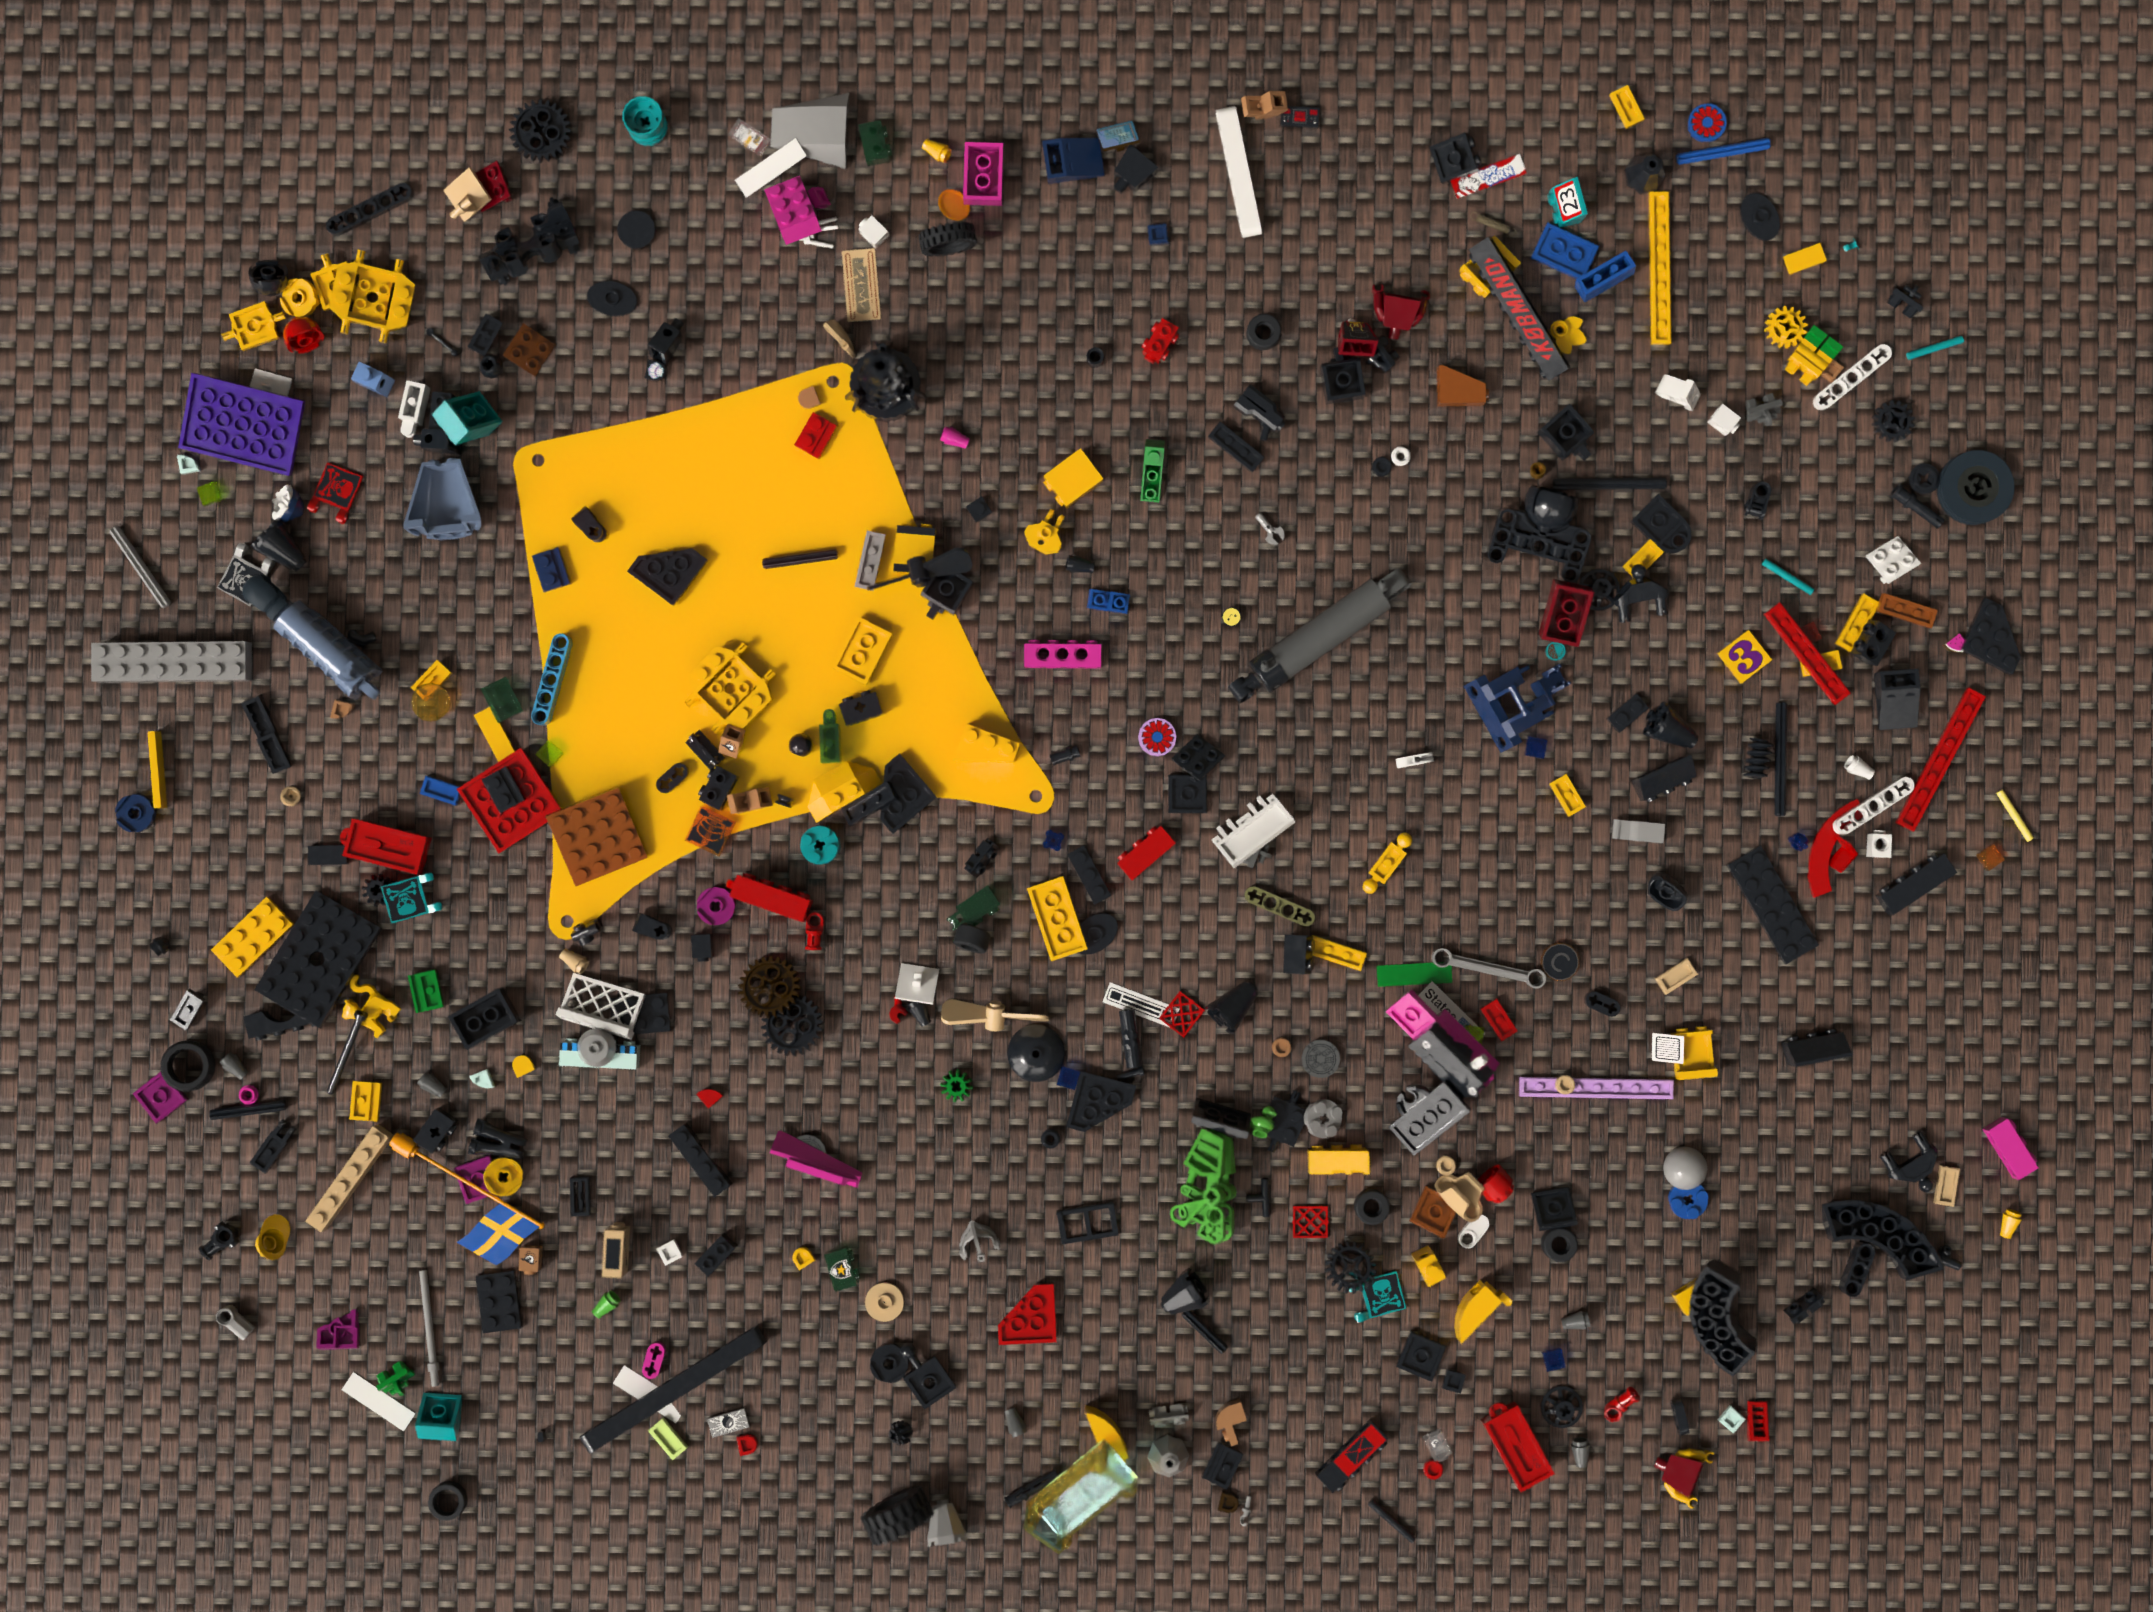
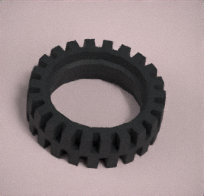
M953 222L952 224L945 223V225L940 224L937 227L933 226L930 229H925V231L919 234V243L923 255H935L937 257L967 251L976 246L977 238L973 224Z

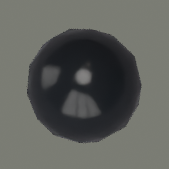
M493 354L485 355L479 363L482 375L490 379L499 377L504 369L501 358Z
M798 733L789 740V751L793 754L805 757L812 751V740L806 734Z

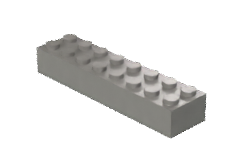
M246 641L91 643V681L97 683L252 681V643Z

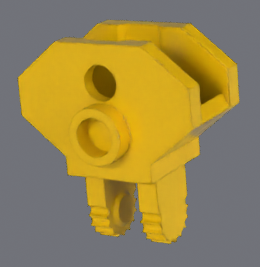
M1053 509L1049 510L1044 521L1028 525L1024 531L1029 546L1045 555L1058 553L1062 547L1058 532L1065 516L1061 514L1055 526L1050 525L1048 522L1054 515L1055 510ZM1043 540L1044 544L1040 545L1038 541Z

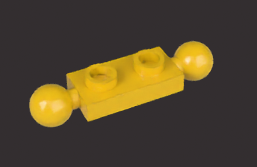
M1405 832L1399 834L1397 845L1390 842L1368 872L1373 877L1363 882V890L1366 893H1375L1378 889L1377 883L1379 881L1385 884L1407 853L1402 849L1412 844L1410 834Z

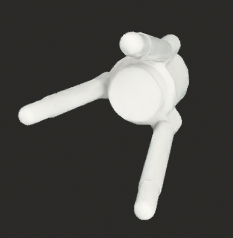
M837 217L820 220L818 223L819 225L836 221ZM834 225L820 228L822 231L838 229L839 227ZM815 234L799 240H804V244L828 248L834 247L832 244L811 240V238L815 237Z

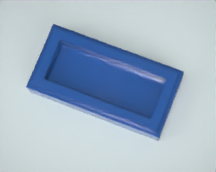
M425 776L420 791L422 795L455 806L458 805L461 796L457 791L460 786L429 776Z

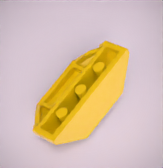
M846 761L813 780L807 807L816 823L883 783L874 768Z

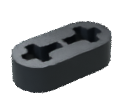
M677 763L667 770L656 782L658 791L661 793L673 791L688 777L689 770L687 766ZM677 767L680 769L684 768L683 776L673 777L677 773L675 770ZM671 778L672 781L668 784L669 789H662V780L668 781Z
M1591 991L1584 997V1003L1587 1007L1606 1016L1614 1017L1620 1012V1004L1603 994ZM1596 995V999L1601 1001L1600 1005L1597 1003L1591 1005L1589 997ZM1604 1003L1608 1005L1614 1003L1615 1011L1608 1013L1609 1009L1604 1007Z
M1681 1398L1670 1400L1679 1436L1689 1434V1426Z

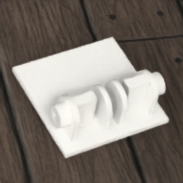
M1899 536L1865 556L1882 576L1880 580L1883 584L1891 583L1921 564Z

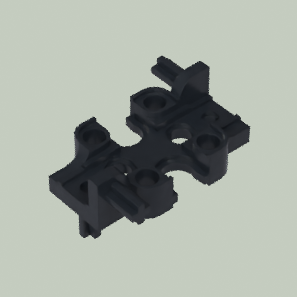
M551 197L549 198L550 202H547L549 207L547 214L539 213L530 217L534 226L532 227L534 236L528 241L520 242L518 236L513 235L509 227L500 230L495 235V247L478 256L491 282L498 280L500 285H508L507 282L510 281L508 274L511 277H519L526 274V271L529 270L528 260L536 255H540L544 263L548 262L549 264L559 259L562 251L568 249L570 255L573 253L574 255L578 254L577 252L580 251L578 244L580 242L562 201L559 202L558 199Z

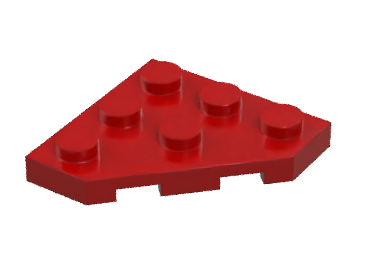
M1054 1283L1034 1284L998 1324L999 1345L1057 1342Z

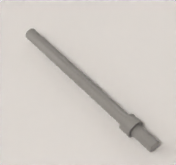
M421 1270L419 1275L429 1358L427 1367L428 1372H430L431 1386L435 1387L439 1386L438 1370H440L436 1358L427 1270Z

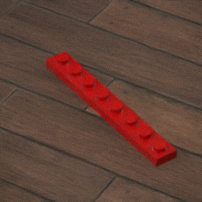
M1966 688L1920 774L1914 790L1910 793L1895 822L1896 824L1911 832L1915 831L1986 696L1971 688Z

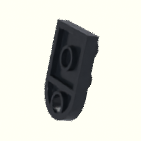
M1659 494L1630 521L1648 540L1651 539L1667 554H1675L1684 550L1691 540V528L1688 522ZM1675 536H1680L1683 539L1682 546L1674 544Z

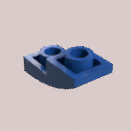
M1089 589L1087 608L1127 614L1130 595Z

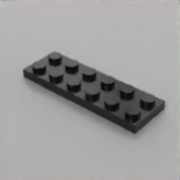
M1761 846L1752 849L1726 865L1784 964L1790 963L1819 946Z

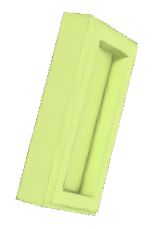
M664 1417L648 1430L672 1460L688 1448V1445Z

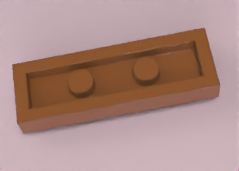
M1886 593L1881 594L1876 612L1929 629L1933 627L1938 611Z

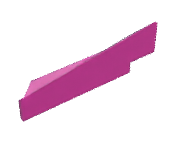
M781 1130L778 1131L770 1150L771 1154L788 1159L786 1167L846 1186L847 1184L858 1188L862 1172Z

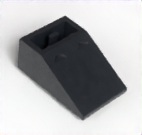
M1919 669L1874 673L1878 729L1890 730L1918 727L1920 700Z

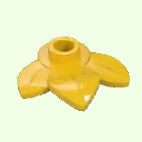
M1571 316L1565 321L1558 320L1551 325L1550 333L1556 339V343L1562 353L1571 354L1572 346L1581 345L1586 342L1584 334L1578 329L1583 322L1582 319ZM1557 327L1562 328L1563 332H1562V333H1558V332L1556 331V328H1557Z

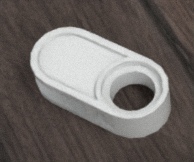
M1433 752L1396 759L1397 768L1434 762Z
M1481 1215L1475 1222H1467L1458 1234V1242L1462 1247L1472 1248L1477 1244L1489 1227L1487 1217ZM1464 1234L1472 1235L1473 1240L1470 1244L1463 1243L1462 1237Z

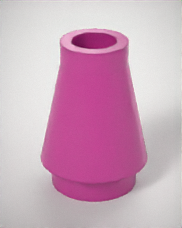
M945 426L940 440L944 444L966 449L970 438L964 436L952 426L950 428Z

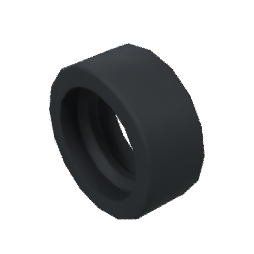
M452 1481L440 1483L432 1490L428 1499L430 1512L434 1517L444 1521L455 1519L463 1512L467 1505L466 1491L460 1484ZM452 1490L457 1494L459 1504L454 1511L444 1512L438 1507L436 1501L441 1491Z

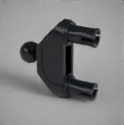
M1634 565L1631 569V574L1636 579L1628 580L1614 597V604L1618 607L1619 622L1626 623L1625 620L1627 622L1631 621L1629 609L1631 603L1655 599L1656 615L1663 616V612L1664 615L1669 614L1667 606L1669 590L1652 579L1644 577L1646 575L1644 565Z
M1923 1130L1916 1132L1917 1135H1912V1138L1920 1148V1153L1900 1165L1897 1164L1890 1150L1884 1152L1885 1155L1881 1154L1879 1157L1888 1169L1887 1175L1889 1178L1915 1183L1919 1181L1920 1190L1930 1192L1934 1188V1182L1926 1176L1933 1171L1938 1150L1933 1144H1930Z

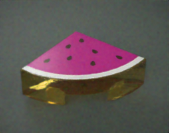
M1959 633L1942 646L1948 651L1961 653L1964 652L1960 649L1965 640Z

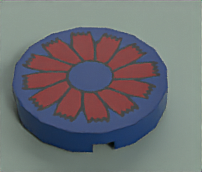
M1709 103L1701 104L1689 115L1688 131L1699 142H1713L1725 131L1727 124L1726 116L1716 105Z

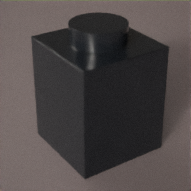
M713 934L691 935L692 958H697V962L709 961V957H714Z

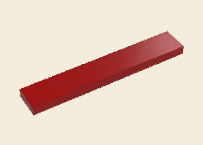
M1781 602L1763 614L1834 705L1851 694Z

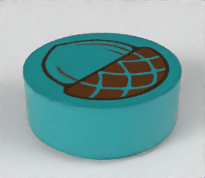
M1557 642L1549 643L1545 650L1546 656L1552 661L1562 659L1566 652L1565 646Z

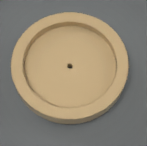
M881 1282L874 1285L868 1291L865 1306L872 1318L887 1322L895 1319L901 1313L904 1306V1297L896 1285Z

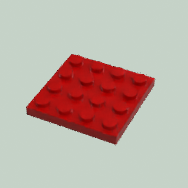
M519 748L457 789L498 854L548 823L546 815L562 809L523 748ZM508 766L526 800L503 813H499L481 779Z

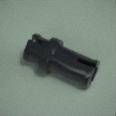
M1077 745L1071 748L1068 746L1065 747V750L1050 754L1053 766L1068 760L1071 762L1074 761V758L1081 757Z

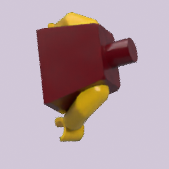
M1678 1450L1675 1454H1671L1669 1461L1658 1457L1654 1466L1664 1471L1661 1480L1664 1482V1486L1673 1498L1686 1503L1691 1509L1694 1506L1690 1504V1501H1698L1692 1494L1705 1462L1713 1463V1461L1707 1459L1709 1454L1714 1455L1709 1450Z

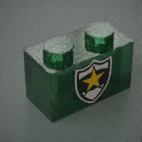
M848 1246L825 1252L824 1257L834 1291L837 1292L857 1286L860 1274L858 1268L854 1269L852 1261H855L853 1251L849 1250Z

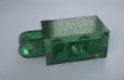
M827 709L823 713V724H819L820 763H842L841 726L836 724V713L831 709Z
M987 885L956 906L958 911L946 920L947 922L950 921L953 930L965 922L967 925L973 924L975 927L984 921L982 919L984 915L988 913L991 916L999 911L998 906L1001 904ZM958 914H961L964 920L962 922H959L956 918Z

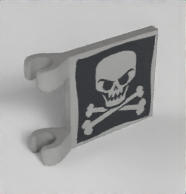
M239 543L217 588L252 606L242 595V588L245 582L254 575L264 574L267 576L274 567L275 561L265 558L262 567L259 568L243 559L249 546Z

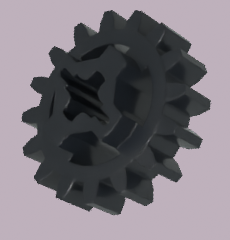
M1890 400L1888 404L1883 403L1881 408L1875 409L1877 414L1873 415L1872 419L1876 420V422L1872 423L1871 426L1877 427L1874 433H1880L1879 439L1886 437V442L1893 439L1895 443L1899 439H1905V435L1912 433L1909 428L1915 426L1911 423L1915 417H1910L1912 409L1907 411V404L1900 406L1901 401H1897L1894 404L1893 400ZM1892 419L1896 421L1894 424L1891 423Z

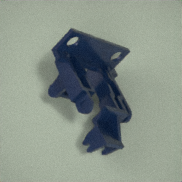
M1561 664L1543 672L1542 679L1530 684L1537 698L1525 704L1517 687L1525 682L1521 673L1530 669L1529 665L1522 669L1516 667L1491 682L1488 681L1486 675H1483L1464 686L1500 753L1522 742L1518 735L1519 733L1555 713L1554 710L1547 711L1544 714L1542 711L1556 704L1551 696L1553 693L1572 684L1570 681L1566 682L1559 669L1562 667ZM1472 686L1477 690L1478 695L1473 693ZM1509 691L1521 711L1510 719L1497 699ZM1500 737L1505 740V746L1501 743Z

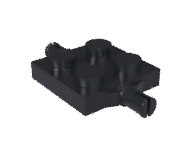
M1293 1090L1290 1100H1283L1274 1096L1270 1104L1277 1114L1276 1117L1272 1118L1274 1128L1268 1133L1272 1140L1267 1150L1275 1153L1279 1143H1286L1294 1147L1304 1126L1306 1110L1296 1104L1301 1094L1298 1092L1294 1098L1296 1090Z

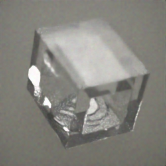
M1440 1428L1422 1436L1434 1461H1444L1452 1454Z

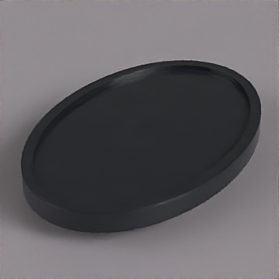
M1758 193L1748 194L1742 200L1740 206V214L1744 226L1755 238L1762 241L1772 240L1778 234L1780 228V219L1776 208L1765 196Z
M598 282L592 285L587 292L589 304L596 311L607 316H625L633 312L637 306V298L634 292L618 282Z
M1105 913L1096 914L1085 919L1080 924L1088 949L1078 953L1089 955L1106 948L1116 936L1118 929L1116 919L1112 915Z

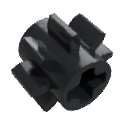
M904 1420L892 1423L893 1429L889 1430L891 1441L898 1445L909 1443V1437L913 1434L911 1425L907 1422L904 1423Z

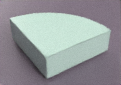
M177 455L180 474L201 471L199 464L194 459L185 455Z
M489 1069L469 1076L473 1083L482 1088L495 1087Z

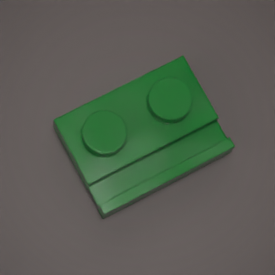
M437 969L408 976L416 1013L445 1007Z

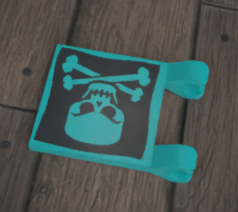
M432 873L381 886L391 924L442 910L440 902L427 905L421 883L434 880Z
M1397 1271L1375 1276L1373 1282L1368 1281L1370 1284L1368 1288L1363 1286L1364 1290L1362 1293L1367 1311L1355 1313L1354 1317L1357 1322H1363L1374 1317L1406 1309Z

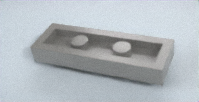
M872 531L866 532L854 587L867 590L869 585L876 583L886 538L885 534Z

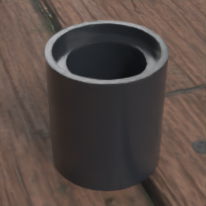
M1093 347L1087 352V363L1092 368L1100 367L1104 361L1103 351L1100 348ZM1094 353L1099 354L1101 357L1097 362H1093L1090 359V356Z

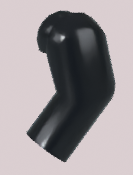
M1941 1246L1938 1250L1941 1263L1959 1271L1962 1262L1952 1258L1950 1246Z

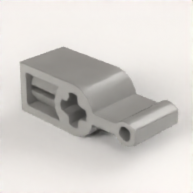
M1613 819L1612 839L1664 843L1665 824Z

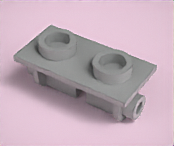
M1169 1405L1170 1413L1166 1412V1406L1153 1407L1152 1410H1149L1150 1418L1154 1417V1419H1150V1424L1155 1425V1427H1164L1166 1423H1174V1425L1185 1424V1421H1189V1416L1184 1415V1413H1188L1187 1405Z

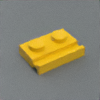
M353 1081L350 1120L379 1121L382 1083Z

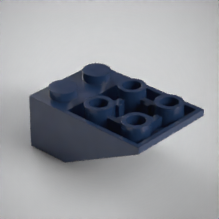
M1059 138L1042 141L1048 184L1105 176L1098 138Z

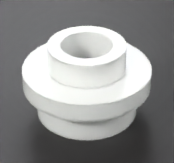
M1405 447L1395 448L1391 454L1392 462L1397 466L1406 465L1410 460L1409 450ZM1397 454H1403L1404 459L1399 460L1397 458Z

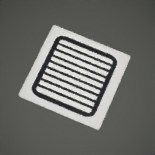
M1653 1033L1652 1060L1683 1064L1684 1036Z

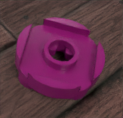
M708 888L697 899V913L707 924H724L734 915L736 908L734 898L729 897L730 892L724 888ZM713 901L715 903H717L718 901L720 902L719 907L721 909L719 911H713L711 909L713 907V905L711 904Z

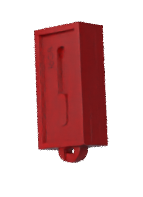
M354 818L351 820L350 828L342 830L340 841L345 845L342 856L416 875H423L432 837Z
M743 872L742 875H737L735 881L728 879L726 882V887L732 889L729 897L800 922H806L814 901L809 899V894L803 892L792 893V888L779 885V888L773 886L774 882L766 879H761V881L755 880V875Z
M1513 1401L1508 1405L1497 1402L1490 1406L1489 1415L1480 1420L1519 1491L1523 1492L1554 1475L1555 1473L1518 1405Z

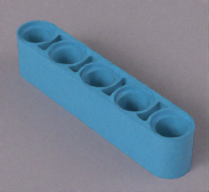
M556 634L551 642L531 714L532 721L537 725H548L553 717L573 643L572 639L564 634ZM561 638H565L567 641L563 648L558 646V641ZM559 656L561 664L554 666L553 659ZM550 675H555L556 682L550 685L548 678ZM546 693L551 695V700L548 703L543 702V696ZM543 711L546 714V718L544 721L539 722L538 714Z

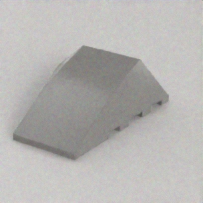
M849 93L772 108L771 147L781 149L796 138L805 152L806 158L816 159L823 163L833 164L846 169L847 113H849Z

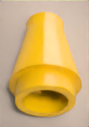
M926 139L922 145V149L927 151L939 163H946L951 156L952 149L946 144Z
M2006 1209L2003 1212L2000 1236L2008 1239L2012 1238V1235L2022 1221V1214L2012 1209Z

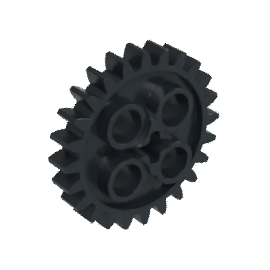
M539 99L538 104L531 100V106L524 103V110L518 108L520 114H513L516 121H510L514 128L509 129L514 134L510 136V139L515 141L513 146L518 148V153H524L525 159L531 155L532 162L538 158L540 163L543 162V158L550 162V156L557 159V152L563 155L564 153L561 148H568L565 142L571 141V138L567 135L572 134V130L568 128L571 126V123L566 121L569 117L567 114L562 115L564 110L562 108L558 109L556 103L551 106L549 100L544 105L541 99ZM543 115H549L546 121H540ZM533 116L536 118L538 124L542 128L543 133L550 143L549 146L546 145L543 137L540 135L539 130L532 120ZM532 124V128L529 131H524L525 125ZM551 132H558L555 138H549ZM540 140L541 145L537 148H534V142Z
M800 996L795 997L794 1001L796 1004H789L791 1010L784 1008V1015L779 1011L776 1018L771 1013L769 1018L761 1019L766 1023V1025L761 1026V1029L767 1031L762 1036L769 1037L766 1043H773L771 1049L775 1050L778 1048L777 1053L779 1054L784 1051V1054L789 1056L791 1051L792 1055L796 1057L797 1051H799L800 1054L804 1055L805 1048L811 1051L810 1044L817 1045L814 1041L815 1038L821 1039L817 1033L823 1032L819 1025L824 1024V1022L818 1019L823 1015L816 1013L819 1007H812L814 1004L812 1000L807 1003L808 998L806 996L802 999ZM798 1007V1015L792 1016V1009ZM782 1018L783 1025L781 1027H776V1021ZM792 1021L794 1022L795 1028L793 1029L791 1028L790 1024ZM809 1023V1030L802 1032V1025ZM789 1034H793V1041L786 1043V1037Z

